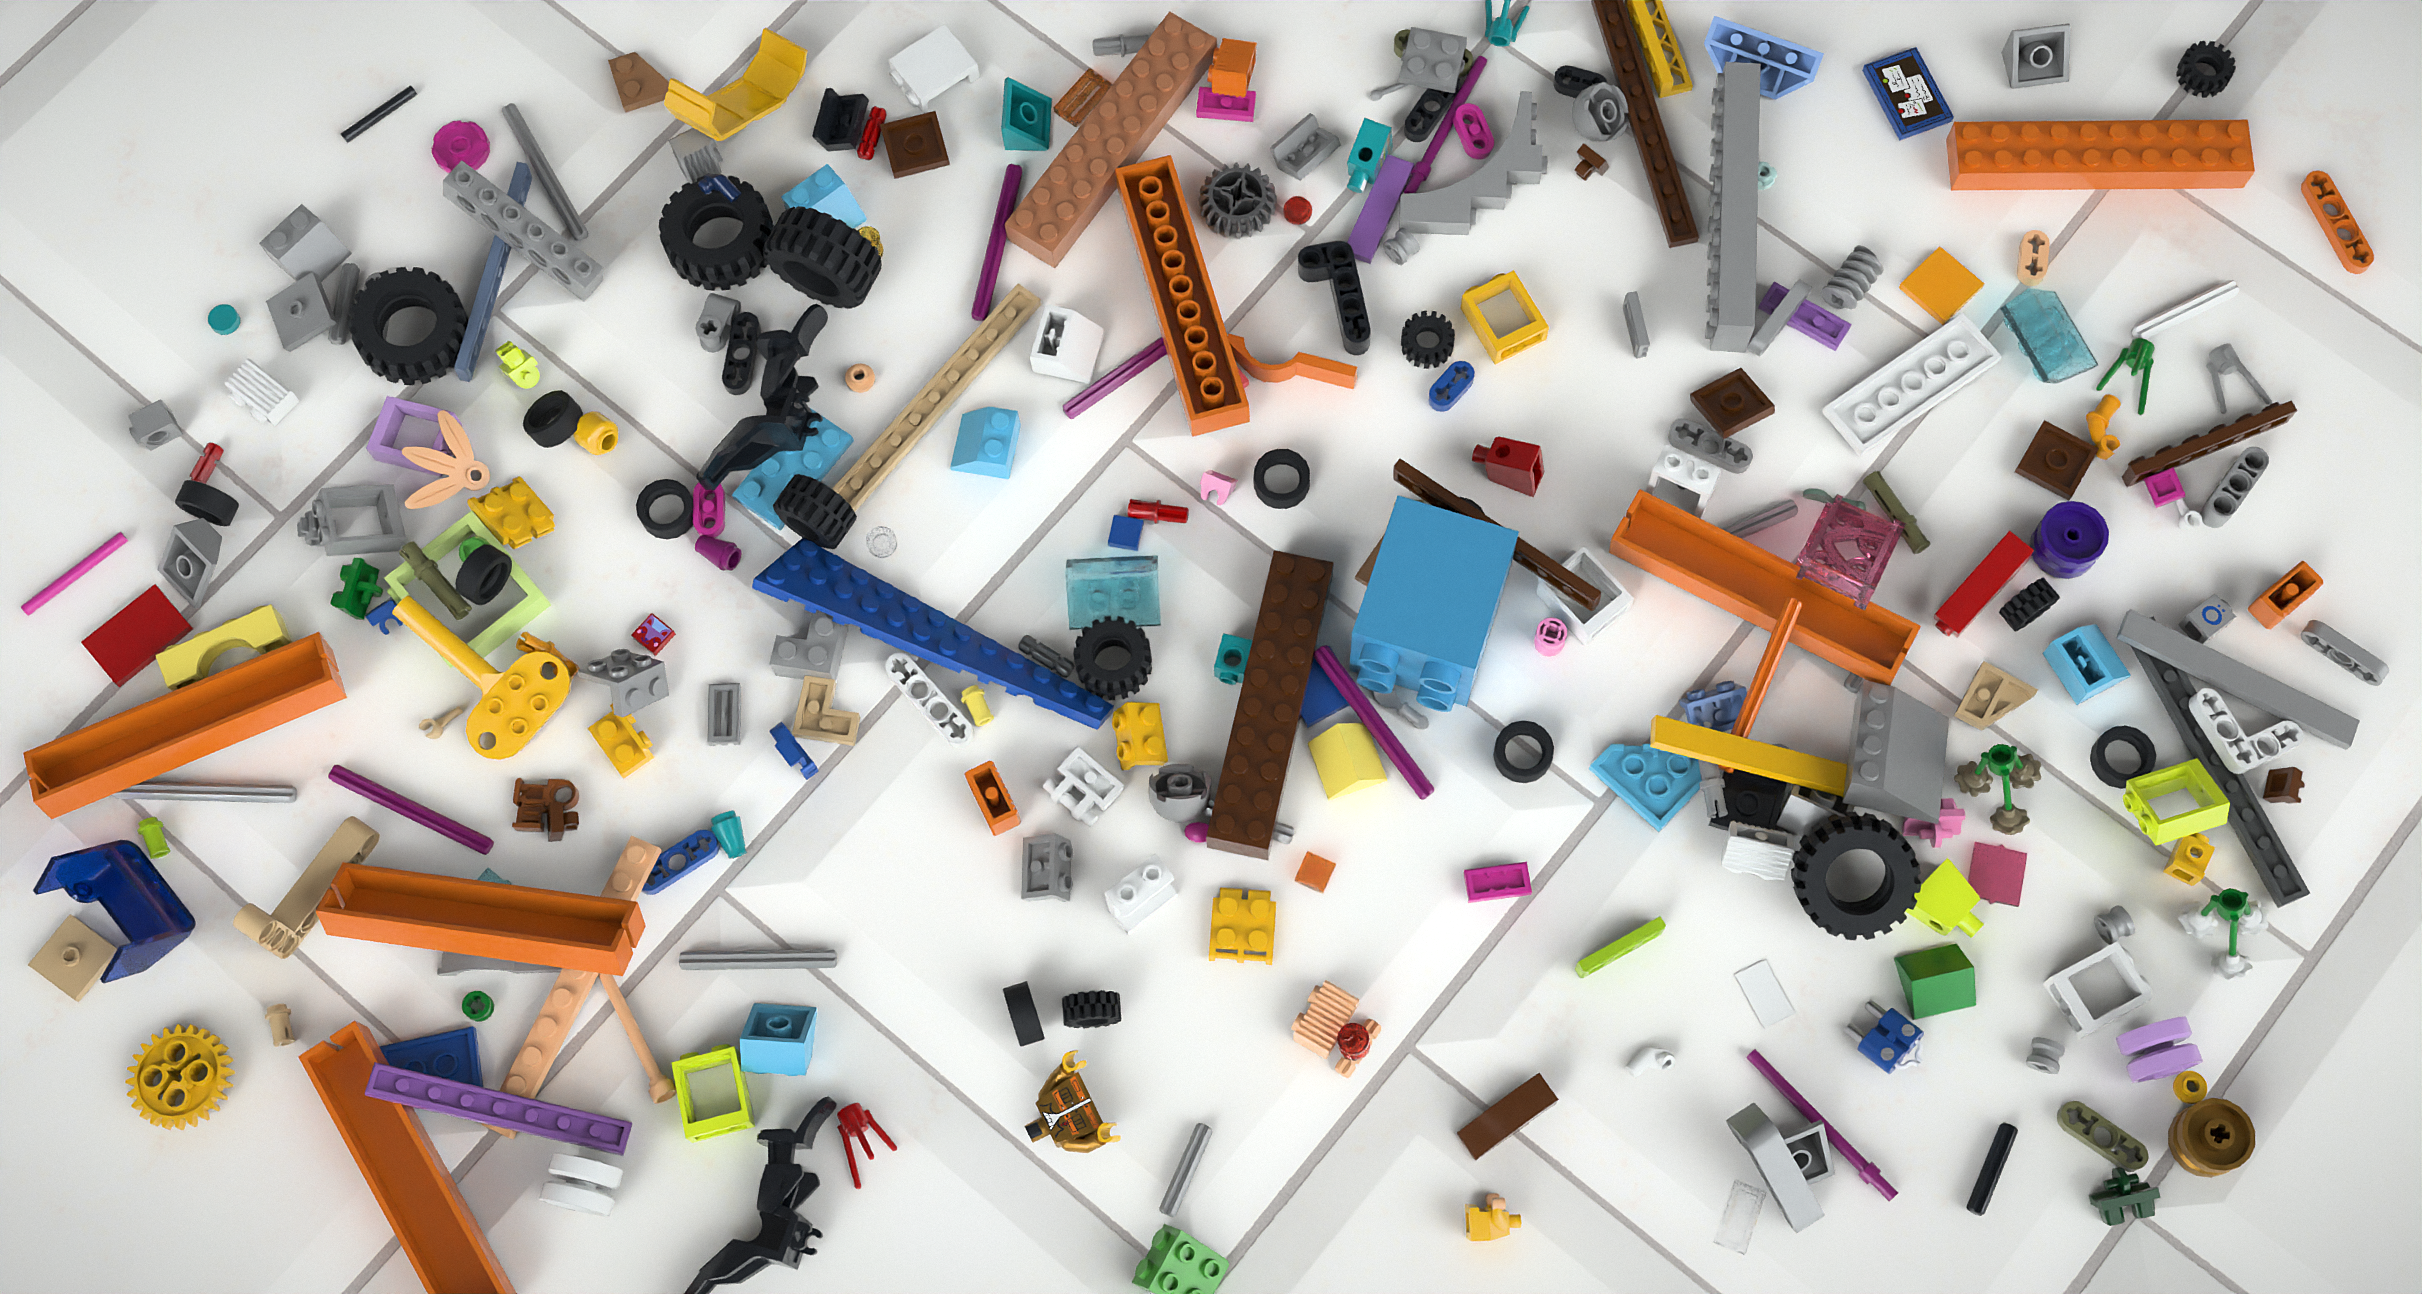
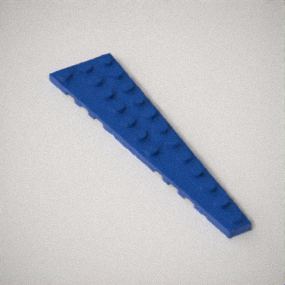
M805 538L799 540L753 580L752 588L784 602L792 599L805 605L804 610L814 614L818 610L833 616L832 621L843 626L844 624L858 626L862 634L882 640L884 643L957 673H961L962 669L977 675V681L988 685L992 681L1007 687L1005 692L1013 696H1029L1033 699L1035 705L1053 710L1062 716L1096 730L1112 714L1114 705L1103 700L1101 697L1088 692L1075 683L1062 678L1049 669L999 644L994 639L986 637L968 625L962 624L942 611L936 610L916 597L899 590L892 584L873 576L866 570L849 563L840 556L823 549Z

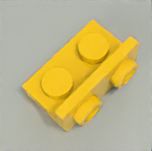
M612 703L610 707L613 711L591 725L588 730L624 779L654 758L648 749L653 744L643 730L639 733L635 731L632 724L637 721L632 714L625 717L614 715Z

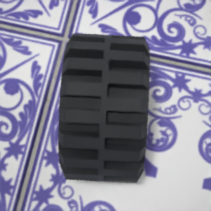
M800 474L792 477L773 504L774 511L785 525L802 538L827 549L837 548L857 518L850 504L837 492L814 478Z
M1105 616L1104 622L1100 623L1098 619L1092 621L1093 627L1085 626L1082 629L1083 636H1077L1075 641L1076 648L1073 651L1075 667L1081 684L1084 683L1086 690L1090 693L1094 690L1096 696L1103 698L1104 694L1108 695L1109 700H1115L1116 695H1121L1122 699L1128 698V692L1132 691L1134 695L1139 692V685L1145 686L1148 681L1147 674L1151 675L1152 656L1148 638L1145 637L1143 629L1141 627L1137 629L1136 623L1132 620L1125 623L1124 617L1117 616V620L1113 621L1111 616ZM1108 647H1122L1131 654L1128 663L1117 670H1106L1095 663L1097 655Z

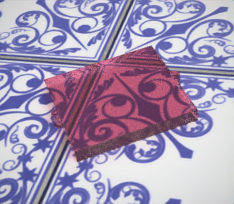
M1975 842L1968 883L1976 891L1980 899L1987 900L1991 905L1996 902L2019 907L2028 853L2006 849L2002 844L1997 847Z

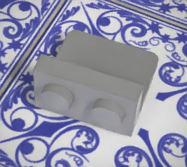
M618 649L613 651L610 656L592 660L588 663V666L578 670L580 678L610 686L614 715L625 717L669 696L664 661L653 659L649 655H639L630 652L628 649Z

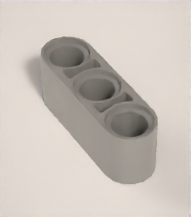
M2249 447L2233 463L2200 511L2202 522L2211 528L2222 527L2237 511L2268 467L2269 456L2263 449ZM2246 462L2253 464L2255 469L2249 467ZM2230 484L2236 485L2239 491L2234 490ZM2214 506L2222 509L2224 514L2217 512Z

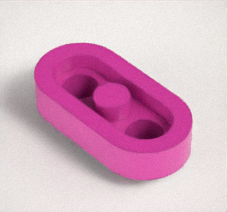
M1462 104L1455 112L1453 124L1467 155L1473 159H1484L1490 155L1494 147V138L1481 109L1474 104ZM1467 119L1471 124H1466L1463 120ZM1474 144L1480 145L1482 149L1476 148Z
M698 482L693 491V525L700 536L704 535L715 538L725 528V491L721 484L715 490H705ZM715 494L712 500H706L707 495ZM708 522H715L713 527L706 528Z

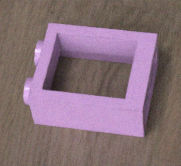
M387 396L366 447L367 451L376 461L442 477L443 474L416 465L403 456L402 450L392 447L405 415L438 422L437 414L443 409ZM447 411L451 416H453L457 420V422L462 427V423L457 418L455 413ZM439 429L432 449L452 457V452L444 440L441 429Z

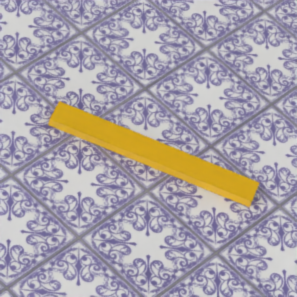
M1655 715L1651 720L1650 747L1843 796L1847 764Z

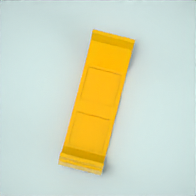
M765 27L762 32L759 51L741 78L708 96L703 95L675 78H671L664 105L675 118L716 141H723L746 128L747 124L752 121H757L777 110L786 102L787 97L804 75L808 50Z

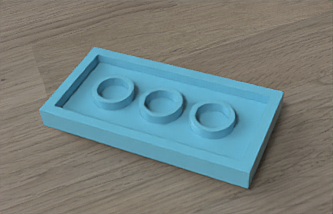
M823 416L822 422L813 421L810 424L809 428L816 427L819 433L815 436L806 437L802 451H780L774 454L765 462L752 469L732 494L735 501L779 531L783 529L785 524L774 511L773 504L792 477L800 474L821 482L854 442L850 434Z

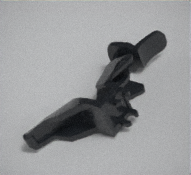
M818 304L811 305L797 321L792 332L775 330L763 332L757 337L758 350L767 360L760 392L767 410L766 415L743 418L712 451V454L696 475V479L705 490H715L731 471L752 470L780 451H802L806 437L815 436L819 433L816 427H809L813 421L822 422L823 418L819 413H812L806 404L810 401L809 396L819 385L814 377L798 376L794 365L801 357L809 356L814 339L827 323L828 314L822 306Z
M828 1096L818 1101L805 1116L796 1132L792 1129H764L757 1134V1142L768 1147V1164L765 1165L757 1199V1210L760 1211L759 1215L762 1219L761 1231L751 1241L731 1240L699 1270L700 1272L684 1294H710L717 1285L741 1284L770 1265H780L798 1270L803 1254L810 1256L817 1254V1249L809 1248L807 1241L811 1236L821 1239L823 1233L818 1229L812 1228L813 1224L795 1210L820 1186V1180L815 1173L804 1172L802 1165L794 1164L795 1149L812 1150L818 1130L837 1106V1103Z

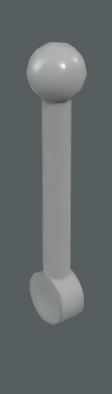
M1397 83L1380 91L1373 90L1370 94L1371 99L1378 101L1381 99V96L1409 84Z

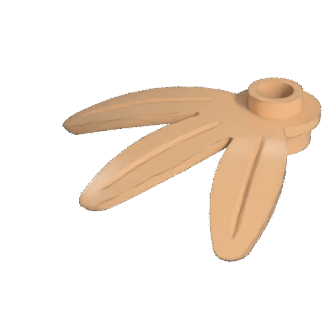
M445 410L438 412V422L444 440L456 458L425 447H404L402 454L420 467L436 473L449 475V477L434 481L413 493L405 501V506L408 509L424 508L438 504L458 493L463 487L472 491L481 490L490 480V472L487 466L482 462L474 461L472 447L465 431L457 420ZM472 470H477L480 473L478 481L471 479L470 473Z

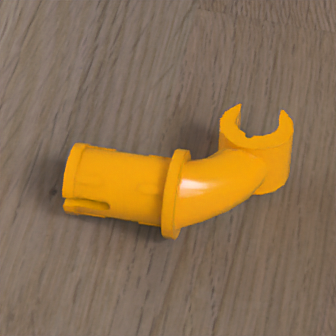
M2110 394L2103 396L2095 410L2088 412L2086 415L2089 434L2095 444L2094 446L2099 448L2096 456L2104 460L2110 458L2114 454L2112 451L2121 445L2117 437L2107 435L2105 431L2109 426V420L2121 406L2119 399Z
M528 632L521 634V637L525 638V640L521 638L517 640L516 649L520 651L522 650L526 653L546 652L560 658L569 668L571 679L574 678L580 669L576 663L564 657L551 641L546 643ZM547 662V664L554 668L553 673L557 676V665L553 662Z

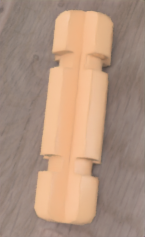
M1372 1019L1365 1021L1361 1027L1362 1032L1357 1033L1345 1051V1057H1341L1336 1064L1335 1070L1343 1077L1349 1078L1356 1069L1355 1064L1360 1063L1372 1045V1039H1376L1380 1033L1381 1026Z

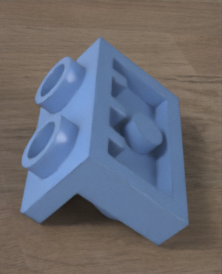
M1725 681L1716 684V689L1705 692V689H1697L1687 692V697L1679 699V704L1685 709L1688 723H1700L1704 727L1703 722H1710L1713 730L1723 732L1733 729L1747 691L1745 686L1735 684L1734 681Z

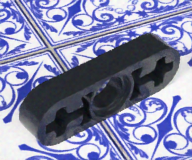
M1460 77L1458 78L1455 93L1444 91L1442 95L1440 90L1426 89L1405 120L1404 134L1408 140L1422 142L1428 138L1455 99L1460 89ZM1428 101H1435L1440 105V108L1437 111H1428L1424 105ZM1422 116L1424 118L1422 129L1412 130V126L1416 127L1420 123Z
M750 312L738 314L732 323L722 373V382L725 389L732 395L744 394L751 385L758 350L757 337L761 334V325L757 316ZM750 322L752 327L747 329V339H744L742 327H745ZM744 347L750 350L749 355L745 359L739 360L734 358V353L737 349ZM735 367L740 368L739 375L742 380L737 381V384L733 385L731 380L736 378L737 370Z

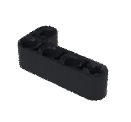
M1333 241L1304 247L1298 254L1299 277L1306 282L1329 280L1344 348L1352 355L1364 354L1370 346L1371 328L1351 245L1345 241ZM1336 257H1343V258H1345L1346 260H1344V261H1336V260H1334V258H1336ZM1314 262L1317 265L1309 267L1306 266L1305 263ZM1349 283L1351 286L1341 287L1339 284ZM1353 308L1357 310V312L1354 314L1347 313L1345 310ZM1357 328L1359 339H1356V336L1353 335V329Z

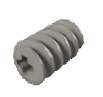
M1861 245L1856 246L1853 252L1848 255L1846 261L1842 263L1840 269L1835 272L1833 278L1828 281L1827 286L1822 289L1823 299L1830 306L1837 309L1844 307L1851 310L1855 309L1858 304L1857 301L1862 300L1864 293L1870 290V284L1875 283L1877 276L1883 273L1882 264L1871 250Z

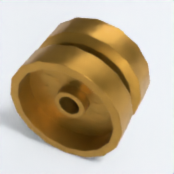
M2209 1098L2189 1106L2174 1117L2168 1130V1145L2173 1158L2184 1170L2196 1176L2212 1178L2240 1167L2251 1157L2255 1148V1129L2250 1117L2240 1106L2227 1099Z

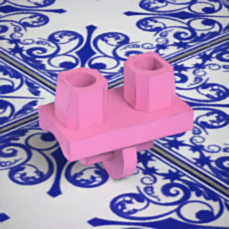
M1953 798L1941 799L1938 824L1904 817L1901 828L1903 836H1919L1920 839H1930L1932 848H1940L1943 838H1952L1953 835H1960L1962 821L1966 817L1964 809H1957Z

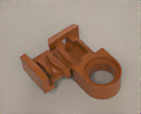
M521 778L516 779L513 803L518 807L516 823L513 822L512 827L516 831L544 832L545 823H541L542 813H546L549 802H557V791L564 787L572 790L571 798L562 803L563 810H570L579 801L578 789L572 782L565 779H548L547 785L524 784Z

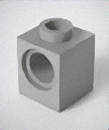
M161 399L128 415L132 427L129 428L132 437L137 444L142 442L150 451L183 435L172 411Z

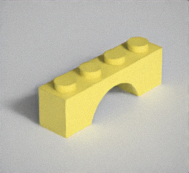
M270 604L256 607L249 614L238 619H229L216 629L200 632L187 642L171 645L164 652L155 656L167 687L175 691L207 678L213 662L227 650L247 647L263 655L290 644L292 641L281 614Z

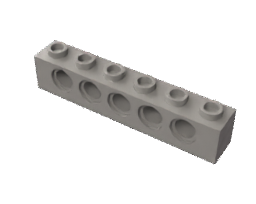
M462 160L443 180L444 197L582 301H585L602 282L603 266Z

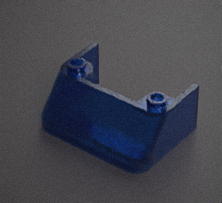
M117 840L51 857L33 889V892L39 895L64 888L67 894L77 902L92 903L99 901L131 942L118 947L100 978L103 984L148 970L187 939L196 925L193 915L141 848L128 840Z

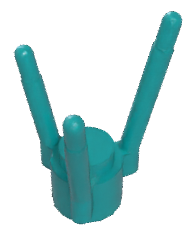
M1486 0V31L1484 36L1488 37V41L1491 44L1499 47H1505L1510 42H1515L1517 32L1530 9L1529 6L1524 7L1513 26L1512 21L1507 18L1511 0H1504L1501 17H1497L1493 22L1491 0Z

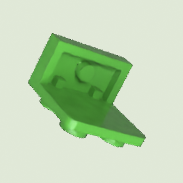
M1164 1224L1162 1229L1154 1235L1152 1247L1147 1256L1137 1265L1132 1283L1153 1294H1214L1229 1267V1262L1184 1231Z

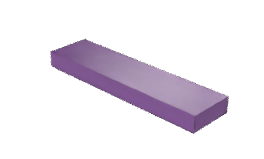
M1387 154L1347 241L1353 249L1355 259L1371 264L1399 203L1401 194H1403L1409 181L1414 163Z

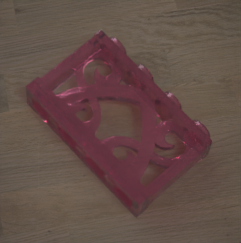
M1837 494L1833 504L1830 502L1825 504L1795 565L1801 568L1796 578L1802 580L1805 577L1855 600L1854 606L1865 610L1906 523L1894 519L1893 523L1842 501L1843 496ZM1837 520L1843 522L1844 525L1838 523ZM1856 541L1859 551L1867 558L1855 557L1846 560L1834 543ZM1820 559L1823 560L1825 563L1822 564L1816 560Z

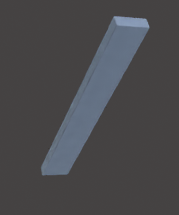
M516 163L507 195L523 207L533 179L527 163ZM496 235L491 245L454 367L461 381H472L512 248Z

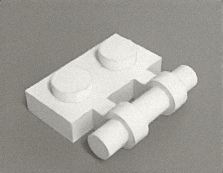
M1078 746L1057 768L1058 773L1064 777V780L1057 784L1050 778L1043 786L1051 794V799L1057 804L1061 802L1072 811L1071 815L1077 821L1082 820L1089 827L1098 819L1090 811V808L1096 804L1105 811L1125 789L1124 784ZM1074 786L1085 795L1080 802L1069 794V791Z

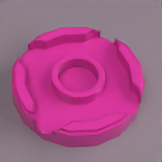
M452 121L444 125L435 134L433 148L431 147L432 155L438 166L447 173H450L461 160L474 170L479 169L486 162L490 153V141L483 128L475 122Z

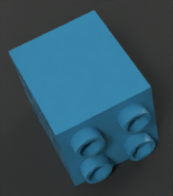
M1398 495L1352 631L1349 671L1359 673L1356 680L1357 683L1366 689L1384 694L1391 693L1394 685L1417 691L1416 701L1436 711L1450 712L1454 703L1467 707L1509 575L1519 531Z

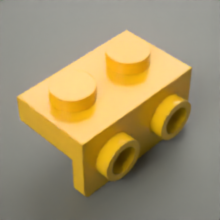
M1126 702L1113 712L1112 727L1116 732V753L1120 760L1121 770H1129L1135 765H1164L1168 762L1159 703Z

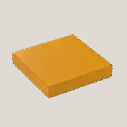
M1939 246L1900 284L1899 289L1944 326L1983 288L1985 283Z

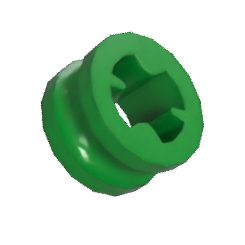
M473 991L464 997L462 1010L471 1020L482 1022L491 1017L494 1012V1002L486 993ZM477 999H481V1002L485 1004V1008L483 1011L478 1009L479 1013L475 1014V1010L471 1008L473 1002L478 1003Z

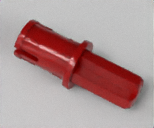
M1130 499L1128 505V517L1150 520L1154 521V524H1158L1159 520L1183 524L1188 521L1189 509L1187 507L1163 505L1161 500L1147 502Z

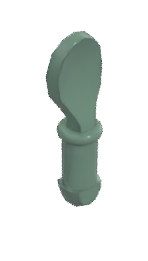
M1809 488L1803 491L1804 498L1826 503L1832 506L1834 510L1841 509L1853 512L1854 514H1863L1866 511L1865 503L1862 501L1843 498L1839 495L1832 498L1825 491L1818 488Z

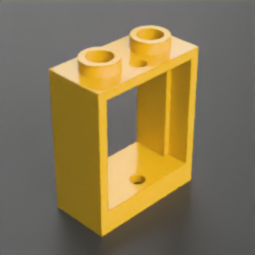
M1514 270L1507 274H1497L1488 283L1480 287L1478 285L1473 286L1462 295L1460 309L1495 365L1547 339L1549 326ZM1510 289L1531 323L1497 339L1477 305Z

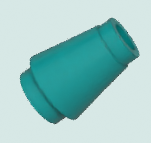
M732 810L711 819L713 824L711 830L728 855V858L734 859L746 854L740 816H736L735 811Z

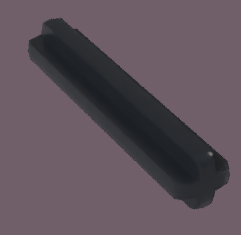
M2003 1122L1999 1125L1966 1206L1967 1210L1975 1215L1982 1216L1985 1214L2017 1136L2018 1129L2009 1123Z

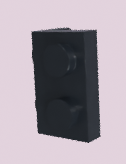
M826 88L814 126L813 138L828 152L856 149L869 99L864 94L840 96L832 88Z

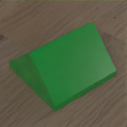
M1957 943L1894 958L1913 1020L1976 1006L1974 966Z

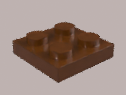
M936 111L880 124L894 179L950 165Z
M1742 368L1690 393L1692 404L1723 440L1775 413V405Z
M2044 420L2014 472L2069 501L2099 448Z

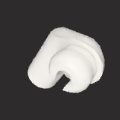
M1646 1047L1625 1068L1630 1075L1637 1078L1647 1068L1670 1070L1675 1065V1057L1669 1050Z

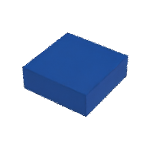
M1114 515L1108 546L1138 551L1144 520Z

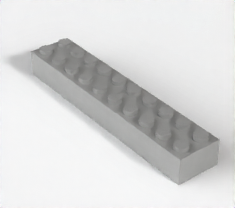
M1725 62L1723 72L1717 73L1716 88H1713L1711 104L1715 106V113H1712L1711 131H1715L1710 145V156H1714V164H1711L1709 181L1713 182V190H1710L1709 208H1713V211L1708 221V233L1712 234V242H1709L1707 259L1711 260V268H1708L1706 280L1707 286H1711L1710 295H1707L1706 312L1710 313V319L1706 322L1705 339H1710V351L1745 353L1755 328L1761 64Z

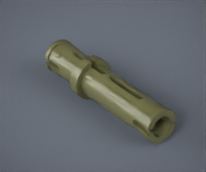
M1874 471L1865 477L1862 482L1870 490L1893 523V529L1896 534H1900L1904 538L1913 554H1919L1928 548L1931 543L1916 524L1917 519L1906 511L1896 494L1886 483L1880 471Z
M414 541L402 547L403 550H400L399 554L415 571L414 575L417 579L423 580L456 620L466 617L469 614L468 611L472 610V607L438 570V564L433 559L430 560Z

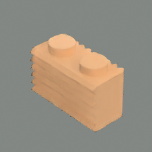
M1325 980L1322 987L1318 985L1314 987L1307 1002L1311 1003L1310 1008L1306 1014L1301 1012L1298 1014L1291 1029L1295 1031L1293 1035L1295 1042L1327 1059L1357 1009L1359 999Z

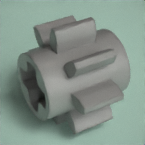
M312 510L306 512L305 518L301 517L300 522L297 523L298 537H305L307 545L324 546L319 543L318 529L320 525L318 518H314ZM333 519L335 531L337 534L336 520Z

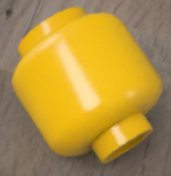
M591 411L580 417L573 437L576 443L593 455H602L610 452L617 445L618 428L614 422L600 412Z

